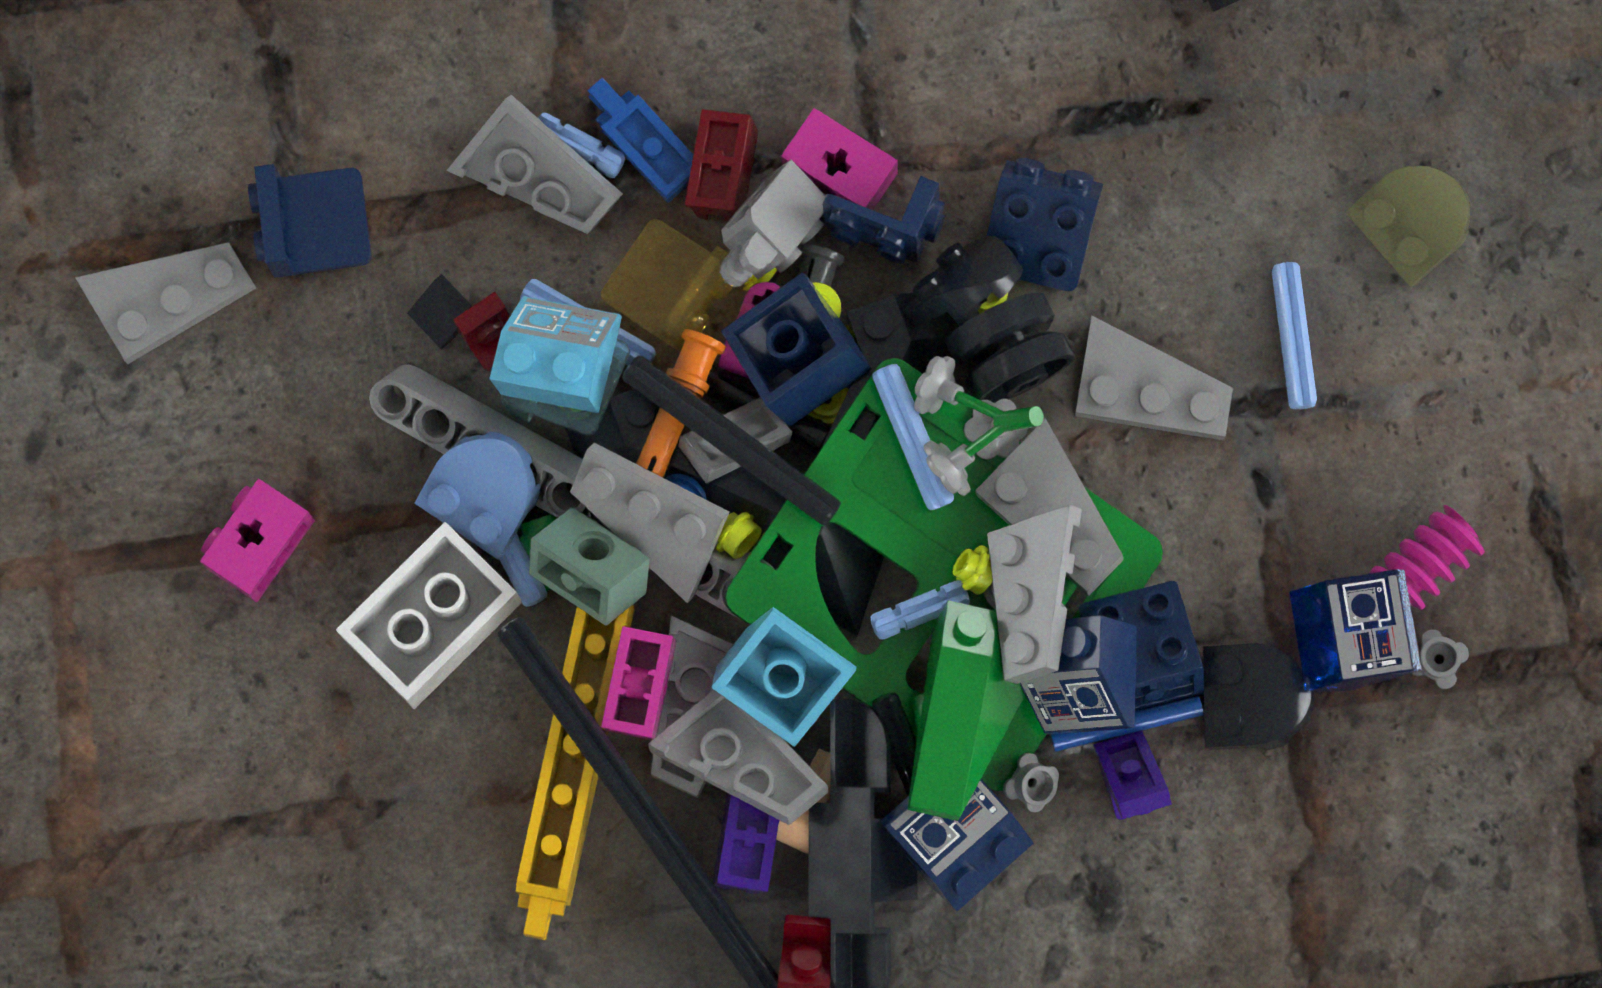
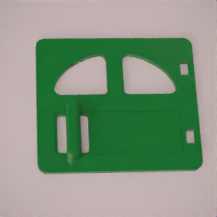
M891 358L881 362L873 373L887 365L897 364L901 369L915 403L917 398L915 386L922 373L901 359ZM872 374L804 473L840 500V508L829 523L838 524L916 579L917 588L911 598L934 589L938 592L941 586L956 581L957 577L953 575V567L960 554L966 549L974 551L981 545L988 548L989 554L987 533L1009 526L979 499L975 492L1005 460V458H1001L998 455L986 460L975 454V460L965 467L968 474L967 481L971 488L970 492L965 496L960 495L958 492L954 493V500L950 504L938 509L929 510L926 507L873 381ZM943 401L936 413H919L930 441L946 445L951 452L962 444L968 446L972 443L966 439L963 432L964 424L972 418V408L961 403L952 405ZM865 406H867L879 418L863 440L856 434L850 433L849 430ZM1085 488L1123 554V561L1089 596L1085 597L1082 603L1144 588L1161 562L1163 549L1160 541L1146 529ZM786 500L728 585L725 592L727 608L748 625H751L772 607L776 608L857 667L855 673L842 687L848 694L861 702L867 703L871 707L873 700L882 695L893 692L898 694L917 740L914 714L909 700L922 693L909 687L906 682V672L931 635L933 626L938 618L909 630L901 628V633L883 639L877 649L871 654L859 653L835 624L819 587L815 551L817 538L823 525ZM779 535L783 541L792 547L775 570L766 563H762L761 560ZM1065 577L1062 598L1064 606L1077 588L1067 577ZM967 590L970 599L968 605L996 611L988 604L983 593L976 595ZM1079 608L1072 618H1080ZM1026 695L981 778L992 791H1003L1005 781L1012 778L1013 773L1018 767L1017 760L1019 756L1024 753L1034 754L1047 735L1043 732Z

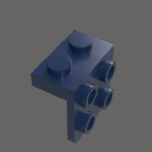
M1018 158L1016 162L1006 161L1000 176L987 236H994L1002 240L1015 255L1018 263L1023 268V273L1019 280L1063 291H1073L1077 287L1103 183L1093 181L1094 177L1078 170H1066L1064 174L1045 170L1043 163L1033 159Z
M274 164L254 167L256 183L248 184V194L252 213H260L262 230L254 232L255 252L257 260L265 261L274 278L363 266L370 262L372 253L363 179L358 169L344 168L281 177Z
M922 176L918 180L901 221L832 194H826L822 203L825 226L831 229L830 235L853 246H857L859 241L877 247V254L899 264H903L906 259L918 264L926 242H936L945 220V215L942 214L945 202L940 200L939 183Z

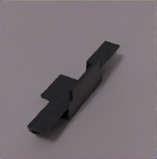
M833 699L830 702V803L817 802L809 808V916L831 917V988H889L891 977V927H874V902L918 900L917 869L880 823L883 818H874V793L891 792V745L888 728L879 714L870 705L852 699Z

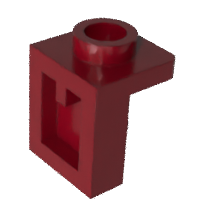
M493 292L453 319L459 334L485 371L492 370L501 330L510 318L506 306L496 292Z
M786 915L777 988H830L831 919Z

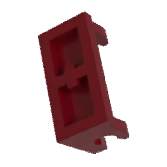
M701 110L685 206L692 208L697 217L707 220L708 215L713 214L723 217V220L728 222L747 199L759 132L751 115Z

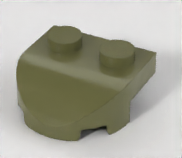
M1407 166L1394 170L1384 176L1348 208L1345 213L1410 287H1414L1451 253H1455L1464 243L1469 232L1470 202L1461 184L1445 171L1427 166Z

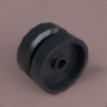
M1044 293L1024 294L996 305L968 320L945 339V346L951 358L955 360V366L973 368L965 379V386L970 396L979 400H989L993 403L1001 399H1012L1051 379L1074 361L1075 355L1064 333L1046 332L1053 323L1055 315Z

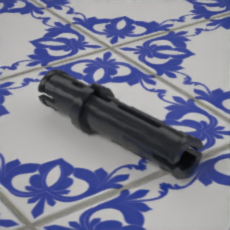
M712 365L706 381L710 387L707 394L704 395L732 410L760 398L753 385ZM807 414L789 427L792 431L791 440L818 454L832 425Z

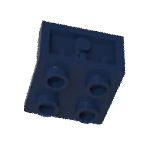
M1169 581L1079 605L1080 617L1101 615L1137 626L1135 711L1204 695L1203 664L1177 582Z

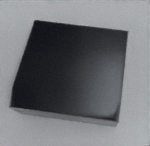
M440 274L407 314L442 350L459 334L453 319L471 308L472 305Z

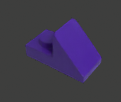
M1143 731L1126 734L1093 745L1117 819L1123 820L1136 815L1148 814L1153 810L1172 805L1168 787Z

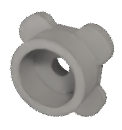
M1428 630L1421 637L1422 647L1418 655L1410 659L1412 666L1410 671L1417 677L1424 675L1434 680L1440 689H1449L1457 681L1455 673L1460 664L1464 663L1469 657L1468 648L1461 642L1455 643L1447 637H1442L1441 633L1437 630ZM1436 655L1443 657L1444 661L1442 664L1435 663L1434 657Z
M1024 753L1017 760L1018 767L1013 773L1012 778L1005 781L1003 792L1011 800L1019 799L1022 801L1028 811L1038 812L1055 796L1059 773L1053 766L1040 764L1036 755ZM1033 778L1034 782L1032 786L1029 787L1028 781L1029 779Z

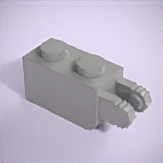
M791 159L759 183L721 230L723 243L731 251L721 263L722 265L719 267L721 271L719 273H721L725 282L733 287H740L752 275L759 279L773 268H776L780 273L786 270L802 253L797 247L799 243L803 245L808 242L824 225L819 218L824 213L822 203L825 195Z

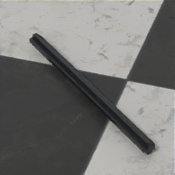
M519 617L507 623L499 630L498 637L750 988H777L778 974L526 622Z

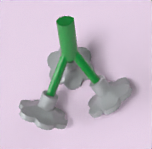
M936 356L929 362L926 372L919 377L916 383L915 394L917 398L914 403V409L921 414L926 412L934 414L940 409L943 401L952 405L961 403L972 408V418L964 424L963 428L964 436L972 442L970 445L962 444L953 452L942 443L936 444L933 441H929L924 445V450L928 455L926 462L931 471L940 478L942 484L949 492L953 494L958 492L960 495L965 496L971 490L967 481L968 474L965 467L975 460L974 455L976 454L986 460L996 455L1006 459L1019 446V440L1025 437L1028 428L1040 426L1044 416L1038 406L1016 409L1015 404L1008 399H1001L993 403L989 400L976 399L964 393L963 387L954 383L955 360L949 356L944 358Z

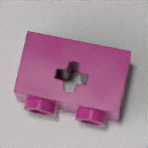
M813 108L781 155L782 165L791 159L825 196L826 194H832L871 210H874L898 174V160ZM840 162L845 163L846 174L842 171H837L834 176L828 174V164L832 167H837Z
M259 478L252 488L245 486L236 496L230 509L234 512L223 529L216 527L209 534L202 546L201 552L204 553V556L200 560L207 570L256 603L315 522L307 510ZM248 531L254 534L259 532L264 539L259 545L252 542L248 544L244 536Z
M622 626L601 728L606 731L649 740L657 737L677 640L673 636Z

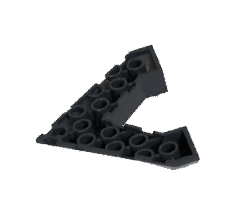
M914 292L893 294L846 312L847 325L850 327L856 344L872 369L852 382L824 444L868 378L881 362L891 358L901 359L923 374L934 357H951L945 346V339L956 328L948 312L915 327L903 313L904 309L916 296ZM636 389L606 399L601 403L599 414L586 412L565 426L575 455L583 459L587 449L593 443H596L636 464L660 407ZM865 406L849 432L856 434L864 440L879 416ZM678 440L663 478L665 479L672 474L687 475L701 485L706 494L707 501L729 511V514L735 512L739 515L748 512L753 515L752 521L762 530L759 541L787 499L743 467H739L706 484L678 447ZM651 460L647 470L652 472L656 463L655 460ZM827 523L821 527L816 543L815 563L819 587L834 622L858 637L884 556L838 524ZM778 535L763 557V560L776 570L792 546L783 541Z

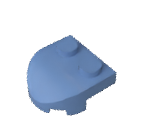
M488 432L485 435L465 436L448 450L436 463L415 504L441 522H446L453 530L496 559H499L508 549L526 515L535 507L540 494V484H535L534 475L530 467L532 463L530 454L512 438L501 433Z

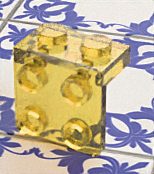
M653 219L644 227L602 288V300L620 314L681 352L684 345V340L681 337L683 330L691 329L702 333L709 320V316L706 315L716 299L722 301L733 287L725 282L721 273H719L721 271L719 267L729 253L719 246H716L711 253L661 220Z

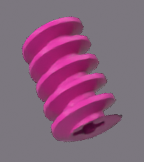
M1443 505L1445 514L1434 512L1430 515L1428 519L1431 528L1419 525L1414 530L1416 542L1411 539H1404L1399 544L1401 555L1394 552L1386 555L1384 562L1387 569L1381 566H1374L1369 572L1372 580L1384 578L1387 598L1392 604L1388 576L1396 575L1401 607L1404 612L1406 611L1405 606L1408 603L1421 611L1426 607L1420 595L1422 590L1435 597L1441 593L1434 580L1437 576L1449 583L1455 581V577L1449 567L1452 563L1467 570L1470 567L1464 554L1467 549L1480 557L1485 553L1473 528L1459 513L1448 505ZM1382 581L1374 582L1377 587L1382 589L1381 592L1384 594Z

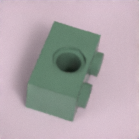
M571 507L531 538L529 575L607 626L646 594L650 558L644 555L637 547L629 545L606 530L596 520L588 518Z

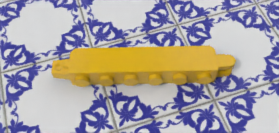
M633 605L607 626L579 607L576 608L562 674L600 727L604 716L622 626L631 628L635 610ZM554 713L516 882V892L519 895L517 907L528 909L523 934L526 937L541 940L547 939L552 914L564 916L566 906L571 905L598 781L597 773ZM602 728V730L604 731V733H605L606 735H608V731H606V730H604V729Z

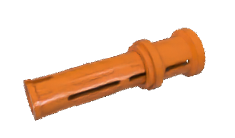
M684 329L681 335L684 345L675 366L667 369L666 374L701 398L704 394H707L710 387L706 381L717 355L724 353L726 346L708 335L691 329ZM660 408L636 464L648 469L651 460H655L656 463L652 472L664 477L685 425Z

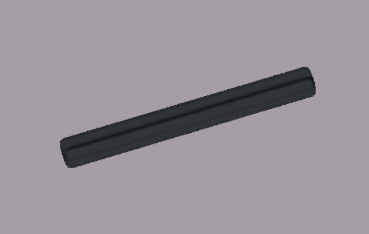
M637 356L624 371L623 380L819 524L826 525L835 516L841 505L840 500L643 356Z

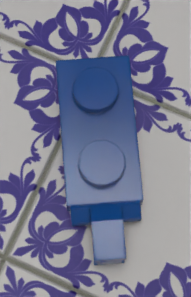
M601 78L587 90L590 93L589 99L602 112L595 119L601 127L604 135L625 155L627 160L661 197L669 203L688 186L694 154L639 95L635 97L628 90L620 97Z

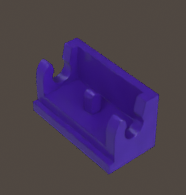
M729 793L726 794L712 883L715 888L724 890L730 888L740 889L750 894L768 892L779 820Z

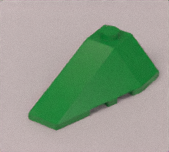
M948 600L933 626L907 810L958 821L1025 697L1020 683L1015 684L1004 681L996 611Z

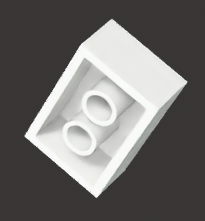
M444 522L336 631L415 709L522 602L518 593Z

